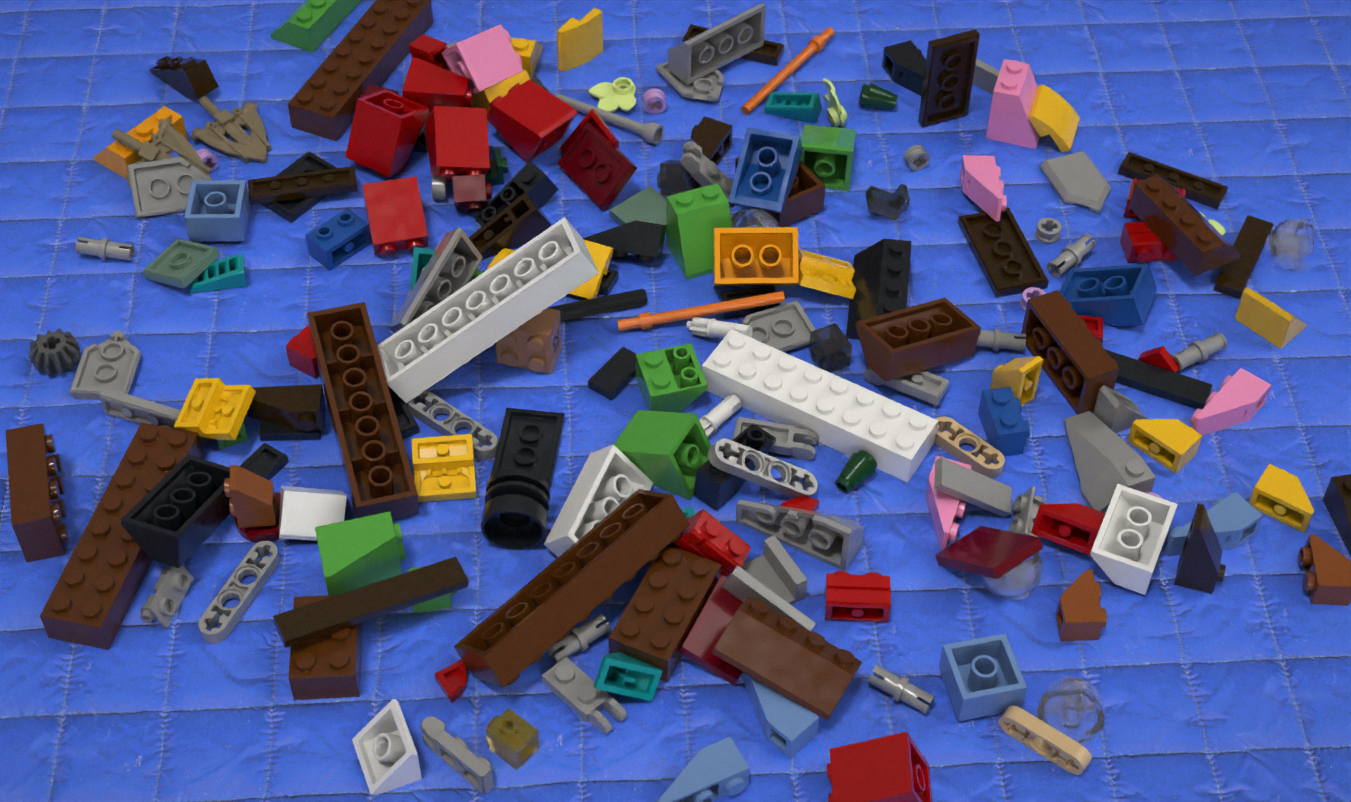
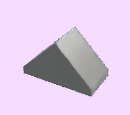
M1105 385L1099 389L1093 414L1114 433L1131 428L1132 422L1136 419H1148L1131 398Z

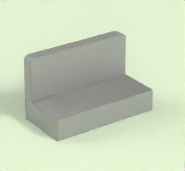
M775 535L765 539L763 555L744 563L743 569L791 605L805 599L807 578Z

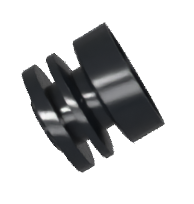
M507 469L492 475L486 485L481 533L492 544L508 550H524L537 546L546 536L547 512L550 501L549 484L543 477L524 469Z

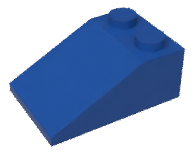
M747 127L728 200L729 204L782 213L797 175L803 151L800 136Z
M1149 264L1070 269L1059 292L1065 300L1070 302L1072 309L1078 315L1103 317L1104 323L1113 326L1132 327L1143 325L1156 295L1157 287Z

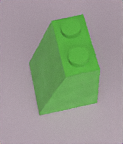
M804 124L801 137L803 151L800 160L825 185V189L849 191L856 130Z
M718 183L667 196L666 244L686 280L713 273L714 228H732L729 201Z
M637 410L614 443L654 483L653 486L685 499H690L694 494L696 470L709 460L708 450L711 447L697 414Z
M391 512L315 527L328 595H339L402 574L400 561L406 560L403 543L401 542L403 538L400 524H393Z

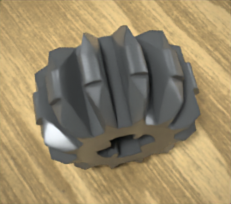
M60 328L55 332L47 330V334H37L36 341L30 342L29 358L39 374L47 373L51 377L54 373H59L62 376L63 371H73V365L79 363L80 347L70 332L64 333Z

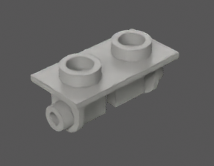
M1032 486L1024 494H1019L1013 503L1015 513L1013 521L1009 526V532L1041 538L1031 533L1039 506L1046 504L1043 497L1034 496L1035 486Z
M168 565L167 568L162 569L161 576L153 588L156 594H150L145 605L140 609V618L143 621L151 623L153 620H158L164 628L169 626L194 579L183 565L180 568Z

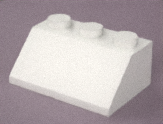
M1117 484L1090 552V556L1114 584L1146 595L1178 504Z

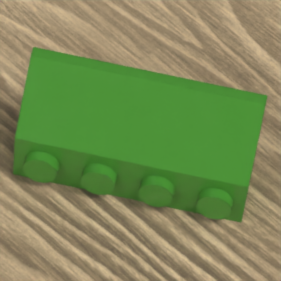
M304 0L270 34L271 39L313 53L362 0Z

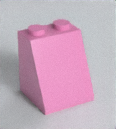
M501 24L456 43L442 52L449 70L468 78L470 90H474V94L524 71L519 54L514 52L512 48L511 37Z
M1004 59L993 91L986 139L1032 149L1037 148L1040 136L1028 118L1038 88L1030 64Z

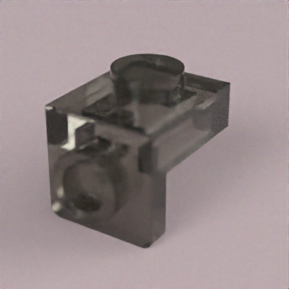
M903 184L894 193L870 186L865 193L869 212L895 221L902 212L908 209L910 204L907 186Z

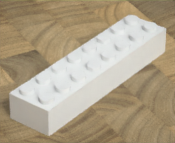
M565 217L378 344L377 348L388 386L405 403H408L598 274V269L581 235Z
M733 329L728 332L702 365V372L708 384L706 391L723 399L728 395L735 394L741 400L743 408L776 423L793 425L796 428L814 431L818 435V442L848 456H851L852 453H857L859 450H864L875 458L877 462L876 469L907 483L935 443L938 420Z

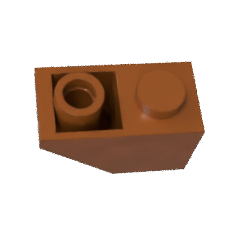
M230 465V478L224 480L226 497H231L229 500L231 516H236L239 528L276 525L277 498L273 482L238 465Z
M1309 535L1305 546L1300 547L1299 564L1304 566L1303 587L1305 591L1309 592L1310 603L1349 606L1351 602V561L1318 536Z
M1092 569L1085 570L1059 598L1055 617L1060 641L1099 640L1102 627L1107 625L1106 610L1101 608L1099 602L1101 599V586L1099 582H1095Z

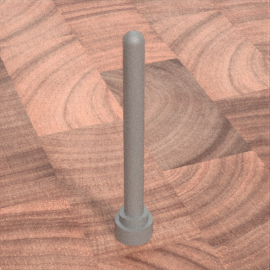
M555 95L578 112L587 115L591 109L595 110L603 121L637 132L645 138L646 142L657 145L662 139L664 127L661 124L655 122L642 124L564 95Z

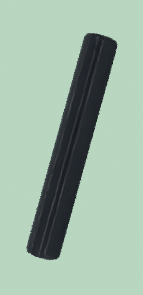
M638 289L548 308L560 310V319L563 322L643 306L647 304L648 298L645 289Z

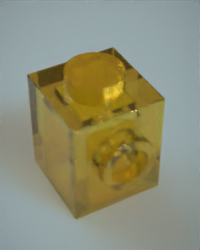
M510 708L501 716L494 717L487 726L486 738L488 748L516 770L540 749L538 730Z

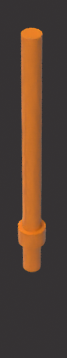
M828 27L820 35H815L803 51L741 107L742 113L748 115L814 53H819L825 47L826 42L834 35V30Z
M780 291L650 314V312L640 313L639 317L617 320L618 330L625 331L636 328L646 330L652 329L653 325L692 319V317H703L785 302L784 292Z

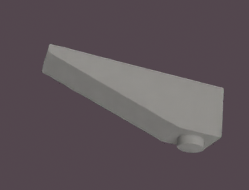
M1091 411L1064 419L1063 424L1069 448L1072 450L1075 461V472L1078 473L1080 481V493L1089 508L1106 513L1117 484L1144 493L1152 492L1156 477L1143 458Z
M741 499L737 502L736 523L767 537L775 535L780 543L842 571L847 570L862 546L864 527L858 525L853 520L845 519L835 514Z

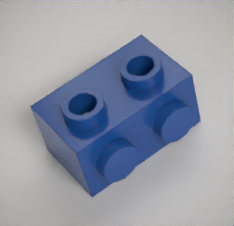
M349 208L305 235L309 255L329 271L372 244L369 223Z
M1011 387L982 390L978 415L988 443L999 450L1004 457L1023 454L1026 438L1030 436L1028 421L1022 418L1020 400L1014 397Z

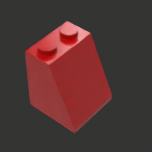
M412 57L402 90L403 97L428 107V113L432 111L434 106L471 108L474 101V90H470L468 78L422 59Z
M528 80L522 85L519 83L515 84L503 98L501 96L496 97L489 104L490 110L487 114V119L521 158L528 163L564 137L578 112L533 81Z
M387 89L357 99L345 157L355 161V164L360 167H368L377 171L376 173L383 177H391L402 172L428 115L429 108Z
M434 106L424 126L432 176H440L441 179L445 180L453 179V176H486L490 169L487 108Z
M417 176L362 184L374 255L390 256L397 251L408 250L413 252L414 247L424 248L428 246V233Z
M908 732L830 749V763H827L826 769L828 778L832 783V793L828 794V802H932L929 763Z

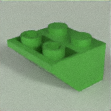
M692 343L636 354V380L648 411L681 413L708 389V384Z

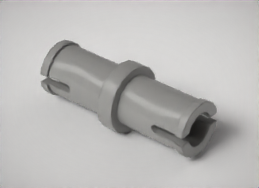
M1083 234L1075 243L1064 247L1061 254L1047 264L1049 272L1058 267L1051 275L1059 278L1071 266H1077L1082 261V257L1096 247L1095 240H1092L1087 245L1085 244L1092 236Z
M79 236L76 241L75 251L77 254L99 256L103 260L115 258L132 261V256L135 255V245L111 242L109 238L97 240Z
M994 328L993 331L980 330L976 346L991 347L993 351H998L1000 348L1024 352L1026 334L1001 332V329Z
M1216 332L1202 341L1195 340L1189 344L1188 348L1172 354V358L1180 367L1178 372L1196 362L1202 363L1208 359V356L1225 349L1227 341L1222 333Z
M600 613L597 617L579 628L574 626L569 630V634H567L565 639L548 648L549 656L561 649L560 652L551 658L553 662L557 664L564 657H569L578 650L584 651L588 649V644L611 631L609 622L596 628L606 620L605 616Z
M878 664L874 667L872 672L884 679L881 680L870 674L867 681L868 684H872L892 695V700L896 702L901 700L920 710L923 714H927L930 709L929 705L919 701V699L933 704L935 695L911 684L910 679L905 676L900 678L883 669Z

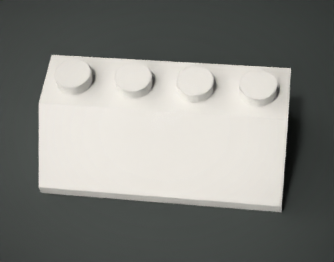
M614 444L591 453L544 545L557 557L561 556L638 489L650 491L654 483Z

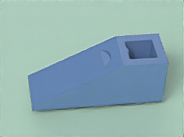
M1234 492L1227 498H1219L1207 510L1222 550L1236 548L1254 536L1263 517L1258 510L1237 492ZM1192 519L1183 527L1177 526L1169 533L1167 537L1168 544L1165 550L1167 556L1181 555Z
M743 672L742 678L765 738L789 759L792 758L817 735L819 716Z
M731 736L700 749L657 802H714L726 795L733 796L743 791L748 786L749 767Z

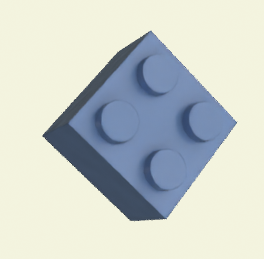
M246 180L191 181L184 216L189 241H245L251 205Z
M1006 633L943 645L939 669L958 721L1004 713L1009 706L1022 708L1027 686Z

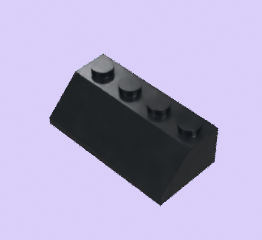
M884 238L854 255L853 268L855 272L852 282L856 291L853 299L849 301L846 338L860 340L856 329L857 321L906 308L912 241Z
M187 455L121 519V525L151 560L180 568L230 514L229 500L231 497H226L224 480L230 478V467Z

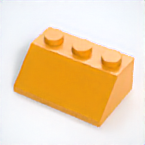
M165 106L126 133L142 143H145V141L151 143L153 140L151 138L152 133L157 134L159 130L158 124L160 119L164 121L169 118L172 120L171 126L188 141L183 116ZM117 140L94 156L96 162L123 178H126L129 174L127 165L134 164L142 159L139 157L138 152Z
M798 227L714 228L713 287L796 286L799 283Z

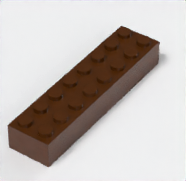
M376 0L288 103L292 128L338 141L353 122L359 96L366 91L370 84L381 87L410 52L409 44L424 34L433 24L431 0Z
M365 302L307 313L309 335L356 518L391 512L393 520L419 514L416 486Z
M141 422L40 614L49 638L107 650L110 649L153 561L121 525V519L187 455L203 459L204 453L197 432Z
M638 489L453 646L471 674L476 678L503 688L511 685L519 678L520 673L524 669L538 662L548 648L565 639L571 628L589 618L594 608L600 603L608 601L618 587L632 580L641 567L655 560L665 546L677 541L690 524L673 495Z

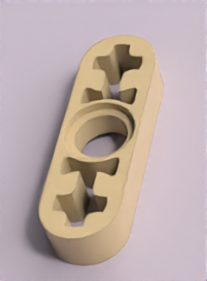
M945 416L936 418L938 425L935 444L962 463L972 465L971 469L991 479L997 478L1002 474L1005 457L999 450L954 419ZM968 443L973 445L975 449L973 451H964L959 445Z
M1009 706L999 719V725L1007 735L1071 774L1081 775L1092 760L1090 752L1083 745L1018 706Z

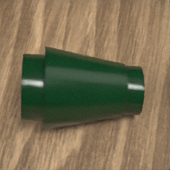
M872 83L870 85L863 84L859 104L864 105V108L894 110L898 95Z
M864 450L852 453L838 479L835 481L837 488L843 493L849 494L851 490L874 475L875 468L877 467L875 458Z

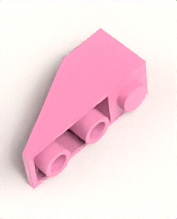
M963 155L960 173L962 192L995 221H1000L1001 211L1006 210L1007 199L1006 195H1003L1004 183L1003 180H1000L1001 168L996 166L995 157Z
M1240 368L1233 376L1228 375L1225 378L1218 393L1215 391L1211 393L1203 409L1198 408L1190 419L1192 428L1201 435H1206L1250 421L1265 404L1271 384Z
M936 456L935 461L938 460V459H940V458H942V457ZM947 459L968 469L972 468V465ZM934 462L928 479L926 500L939 547L943 551L947 548L949 541L955 542L959 529V524L955 522L957 518H963L967 502L934 488Z

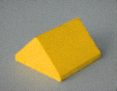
M1246 287L1243 291L1235 320L1278 348L1284 347L1307 326L1306 323L1252 289Z

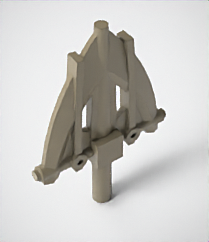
M206 96L199 100V104L214 118V122L208 121L205 128H195L192 130L191 138L193 141L201 140L218 151L239 157L246 164L249 163V160L261 161L263 164L267 163V151L270 152L272 150L271 145L267 141L264 124L256 111L258 108L257 103L246 102L242 109L236 107L232 109L233 113L231 114L227 109L221 111ZM241 126H245L251 132V136ZM225 134L231 137L235 142L228 140L225 137Z
M169 118L164 121L160 119L158 124L159 130L157 134L152 133L151 138L153 140L151 143L147 141L142 143L117 128L112 134L113 139L138 152L139 157L142 159L134 164L173 158L167 154L173 150L210 177L209 174L212 172V169L204 165L192 145L171 126L172 120ZM128 174L125 180L128 181V186L131 187L130 178Z

